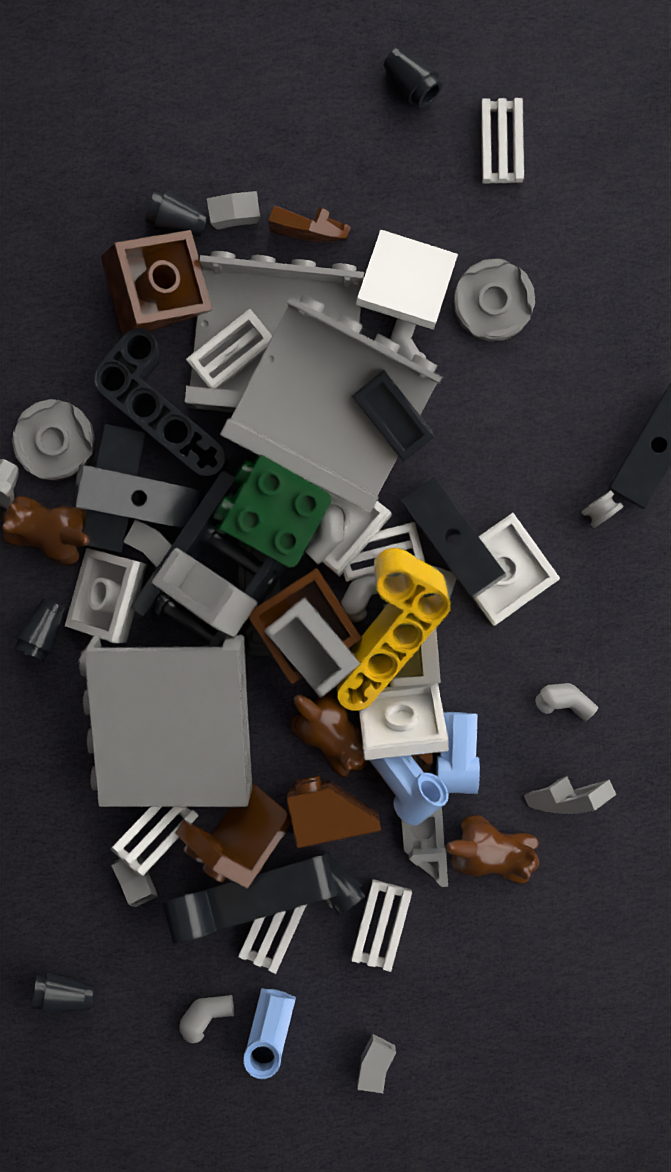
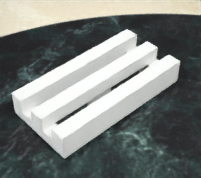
M498 98V101H490V99H482L481 101L482 183L523 182V98H514V101H506V98ZM490 112H498L499 173H491ZM507 112H513L514 173H508Z
M248 309L189 356L187 361L208 388L218 389L264 353L272 335L253 311ZM248 323L254 326L253 329L205 367L200 364L204 358ZM259 335L262 336L263 339L212 379L211 373Z
M415 522L378 531L369 543L409 533V541L359 553L352 563L376 558L380 552L388 548H399L402 550L413 548L414 556L425 562ZM349 565L344 571L346 582L375 574L374 566L352 571Z
M151 806L111 850L141 878L177 840L178 836L175 834V831L180 824L142 865L135 859L178 813L190 823L199 816L193 810L190 811L187 807L172 806L173 808L128 853L124 849L126 844L162 807Z
M372 879L351 961L357 963L364 962L368 966L382 967L383 970L391 972L412 895L411 889ZM380 890L386 892L371 951L368 954L362 951ZM394 895L401 896L386 955L385 958L379 957Z
M306 905L294 909L273 959L266 957V954L286 911L274 915L258 953L251 950L265 917L254 920L239 953V958L251 960L254 962L253 964L269 968L268 971L276 974Z

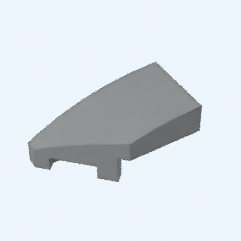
M565 776L549 787L531 791L524 795L531 808L552 813L574 814L595 811L614 797L616 793L610 780L573 790L568 777Z
M442 807L416 826L409 825L401 819L403 848L408 854L409 860L415 865H419L435 878L440 886L448 887Z

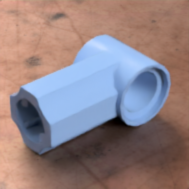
M443 712L449 751L440 752V756H437L435 776L444 783L448 793L478 794L480 767L479 758L476 757L477 714Z
M411 755L370 760L396 795L394 798V808L398 816L405 823L413 826L421 824L448 801V792L444 783L434 774L424 773Z
M261 989L244 1053V1065L251 1076L257 1079H266L278 1071L296 1000L295 996L275 989ZM266 1046L272 1050L275 1057L268 1063H260L253 1058L252 1051L257 1047Z

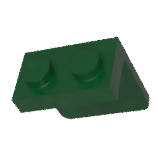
M262 454L253 457L251 462L245 459L234 476L233 481L238 486L231 499L224 496L215 510L213 518L218 520L213 530L227 538L235 537L286 567H294L298 564L331 503V496L326 491Z

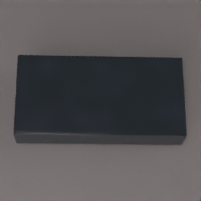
M385 370L351 396L403 462L436 437Z

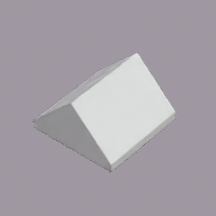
M86 548L65 626L93 636H100L101 639L110 642L126 643L135 612L131 606L140 594L147 564Z

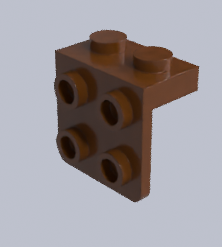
M252 783L248 806L231 807L213 834L185 819L177 828L175 834L186 844L183 849L184 852L198 862L205 863L202 869L208 875L222 883L227 877L248 888L255 876L261 871L265 861L279 840L285 835L292 819L291 814Z

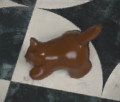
M19 495L14 499L13 504L9 505V508L1 515L4 531L3 538L6 543L14 546L37 547L49 559L54 560L60 565L69 566L79 559L80 555L77 547L85 546L89 543V538L82 532L87 512L78 507L67 506L49 509L30 497Z
M329 690L322 697L318 695V699L314 702L302 695H296L294 703L301 713L300 715H295L291 720V730L296 737L305 744L320 748L333 770L340 777H348L351 774V770L358 771L364 769L368 760H365L362 731L349 721L347 710L340 704L338 694L333 690Z
M478 815L466 817L460 825L463 831L461 840H454L446 845V851L454 855L451 859L453 868L457 872L475 877L494 873L512 882L525 884L529 881L531 873L540 865L539 857L534 851L539 844L536 836L529 833H500L489 821Z

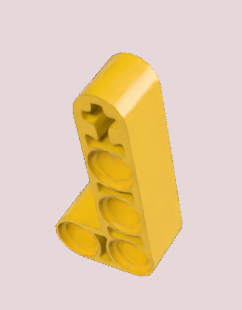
M399 548L383 550L374 561L377 590L379 595L388 601L389 604L361 636L362 639L350 650L360 665L337 683V694L340 704L352 711L365 709L374 702L450 610V599L444 576L435 568ZM394 572L402 573L400 576L397 577L388 576L389 574ZM428 593H435V595L431 597H422L423 595ZM401 624H410L405 627H398Z

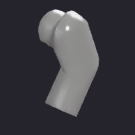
M397 318L390 338L391 341L400 345L397 354L411 361L415 354L426 359L424 353L419 352L411 339L416 324Z
M330 503L318 525L319 536L305 549L306 554L318 565L344 538L343 513L337 505Z
M375 574L353 580L341 601L343 610L353 623L361 622L366 618L367 611L365 608L371 595L379 593Z
M571 683L549 684L541 689L540 694L535 699L537 708L543 713L549 714L554 709L570 708L584 722L589 720L598 710V706Z
M232 995L195 1000L180 1021L179 1029L184 1040L189 1043H198L203 1039V1031L212 1018L234 1016Z

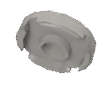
M502 259L483 260L469 267L459 280L454 294L455 314L461 326L474 337L486 341H502L518 334L530 320L535 306L534 287L528 275L519 267L517 268Z
M49 399L34 403L22 412L15 432L13 431L12 444L15 456L25 470L40 479L60 481L74 477L78 474L79 465L88 464L93 456L95 436L91 422L80 409L68 402Z

